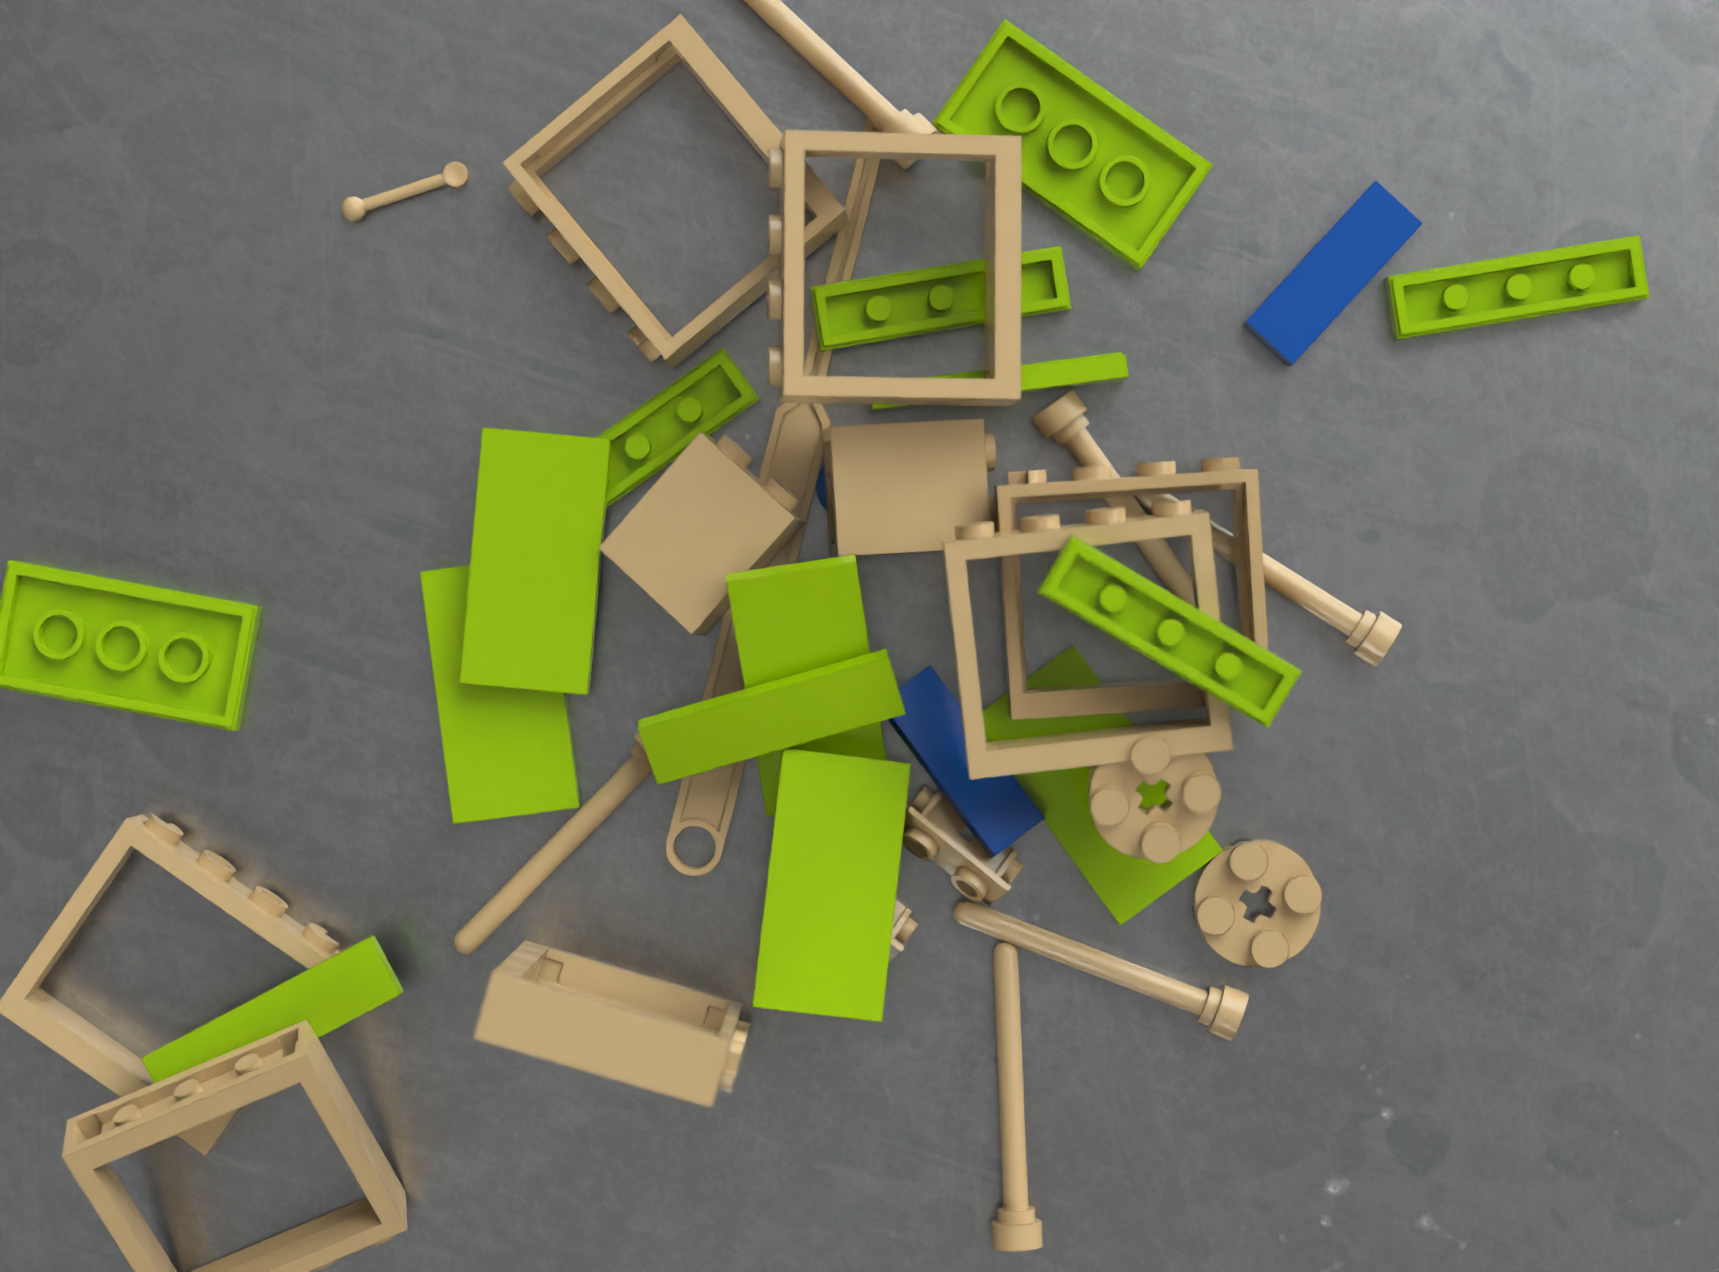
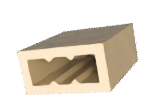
M984 418L830 426L822 431L830 558L853 554L855 556L941 552L943 551L941 539L955 537L954 526L969 525L977 522H994V531L997 533L995 497H988L987 471L995 470L996 446L993 434L984 432Z
M700 432L599 547L608 558L693 635L706 636L731 608L726 574L766 568L806 523L793 511L800 501L772 476L763 484L746 468L753 458L726 434L717 442L714 438Z

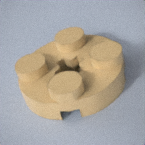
M1146 735L1138 738L1133 743L1130 751L1132 761L1090 767L1087 778V803L1096 829L1113 848L1128 856L1147 858L1154 863H1165L1174 859L1178 853L1191 848L1206 834L1217 813V806L1221 800V788L1216 779L1212 764L1205 753L1171 757L1170 749L1162 738ZM1162 779L1168 783L1164 789V793L1167 796L1164 803L1160 806L1153 804L1149 808L1140 806L1143 798L1137 788L1142 782L1153 786Z
M1265 839L1241 841L1233 846L1229 845L1222 848L1223 852L1200 869L1192 891L1195 920L1203 939L1223 958L1246 967L1262 966L1265 968H1275L1283 964L1287 959L1296 956L1313 937L1321 916L1322 890L1308 864L1289 848ZM1261 886L1267 887L1270 890L1267 901L1273 906L1271 912L1267 916L1258 914L1254 920L1244 918L1247 906L1240 901L1242 893L1245 890L1256 893L1260 890Z

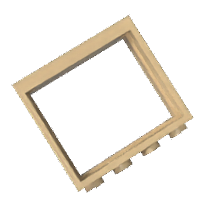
M681 14L502 162L516 179L506 187L530 217L541 209L555 226L546 235L550 242L570 265L581 257L595 274V277L586 285L610 314L621 306L636 324L627 333L651 363L662 355L672 368H675L765 293L768 280H779V255L767 257L671 337L540 178L680 61L769 166V149L779 150V143L783 136L782 133ZM806 162L804 208L813 220L804 227V259L849 222L845 208Z
M808 130L784 131L779 143V150L769 149V170L767 172L768 189H779V215H768L767 252L770 255H779V280H768L767 320H779L778 346H768L766 359L768 386H778V403L1011 406L1021 400L1022 136ZM805 157L985 161V379L804 376Z
M1240 457L1201 459L1202 472L1176 474L1175 461L1138 463L1136 477L1121 478L1111 477V465L1072 468L1073 481L1047 482L1046 470L1008 472V485L994 486L997 532L1018 530L1016 504L1231 490L1240 634L1269 651L1258 469L1241 470ZM1019 554L999 557L1008 713L1011 720L1205 707L1204 691L1183 678L1028 688Z
M1191 499L1151 503L1152 515L1126 518L1125 507L1100 508L1085 511V523L1060 525L1059 514L1038 515L1020 518L1021 530L995 533L994 522H977L969 525L954 526L955 537L941 539L966 765L970 779L1132 761L1130 751L1133 743L1138 738L1146 735L1162 738L1170 749L1171 757L1233 750L1229 705L1205 691L1206 717L986 742L966 560L1061 550L1070 534L1090 546L1188 535L1195 608L1220 622L1209 512L1201 509L1192 510Z
M140 814L125 819L0 999V1014L120 1097L154 1084L141 1058L40 989L39 986L134 849L307 969L340 953L337 950L340 944L326 935L327 930L314 923L309 922L304 927L285 914L288 905L281 898L260 886H256L253 891L232 877L236 869L228 861L209 850H203L201 854L197 853L180 841L184 833L173 823L167 824L154 814H151L149 818ZM246 1106L188 1129L176 1136L206 1156L221 1143Z
M525 940L492 972L473 1039L712 1108L718 1089L731 1093L750 1023L738 1020L743 1003Z
M307 1019L67 1120L62 1159L134 1272H177L109 1163L298 1083H301L366 1198L190 1272L319 1271L329 1267L337 1259L368 1246L382 1245L390 1241L397 1234L408 1230L406 1192Z

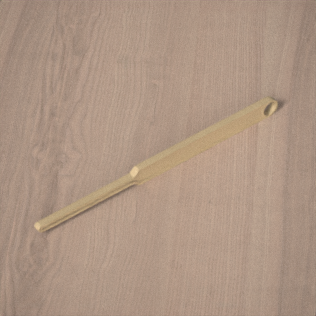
M867 117L864 132H882ZM856 159L844 207L849 222L838 231L825 284L852 279L882 159ZM815 325L804 364V376H827L833 350L819 352ZM784 403L775 411L758 479L765 484L772 476L800 501L793 511L806 523L766 568L797 563L818 474L823 461L822 431L832 425L821 403ZM731 608L723 616L702 701L745 689ZM746 760L682 778L666 841L668 860L680 873L688 876L704 875L713 870L719 863L723 855ZM688 827L704 828L712 835L715 841V853L712 859L703 866H687L676 855V838L681 831Z

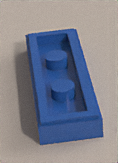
M1374 181L1243 324L1289 366L1293 365L1423 223L1379 182Z
M931 665L899 687L906 714L887 720L990 858L999 854L1045 819L1013 775L979 779L969 778L960 704Z

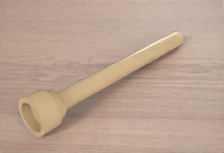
M743 0L879 127L883 133H939V130L920 113L912 115L907 109L899 112L781 0ZM894 159L903 169L908 168L917 161L912 159Z
M1071 389L1032 417V420L1044 437L1047 439L1052 436L1058 445L1065 443L1081 467L1111 465L1085 428L1090 424L1083 414L1088 409L1074 389ZM1111 465V477L1120 478ZM1134 496L1104 498L1110 507H1125L1126 518L1147 516ZM1164 538L1134 541L1169 591L1195 607L1192 578Z
M1170 494L1134 496L1140 506L1151 513V503L1180 501ZM1210 520L1213 552L1236 565L1234 534ZM1263 553L1264 581L1266 585L1346 634L1345 642L1354 647L1352 654L1373 667H1376L1381 662L1402 628L1401 623L1382 611H1379L1376 615L1366 609L1362 614Z
M639 731L634 735L637 742L630 748L633 756L455 935L454 947L459 953H473L650 773L653 774Z
M969 900L958 902L953 909V916L961 925L1198 1015L1197 1022L1207 1025V1033L1232 1041L1240 1027L1248 1003V993L1225 984L1221 989L1209 986L1207 991Z
M1002 941L993 949L1003 1207L997 1208V1219L991 1221L992 1248L994 1250L1016 1252L1042 1248L1043 1238L1042 1220L1035 1218V1207L1028 1206L1018 951L1015 945Z

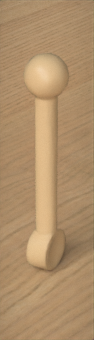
M451 162L445 166L441 174L362 200L355 196L348 197L341 204V214L346 220L354 222L362 219L366 211L445 185L455 189L462 188L469 180V172L462 163Z

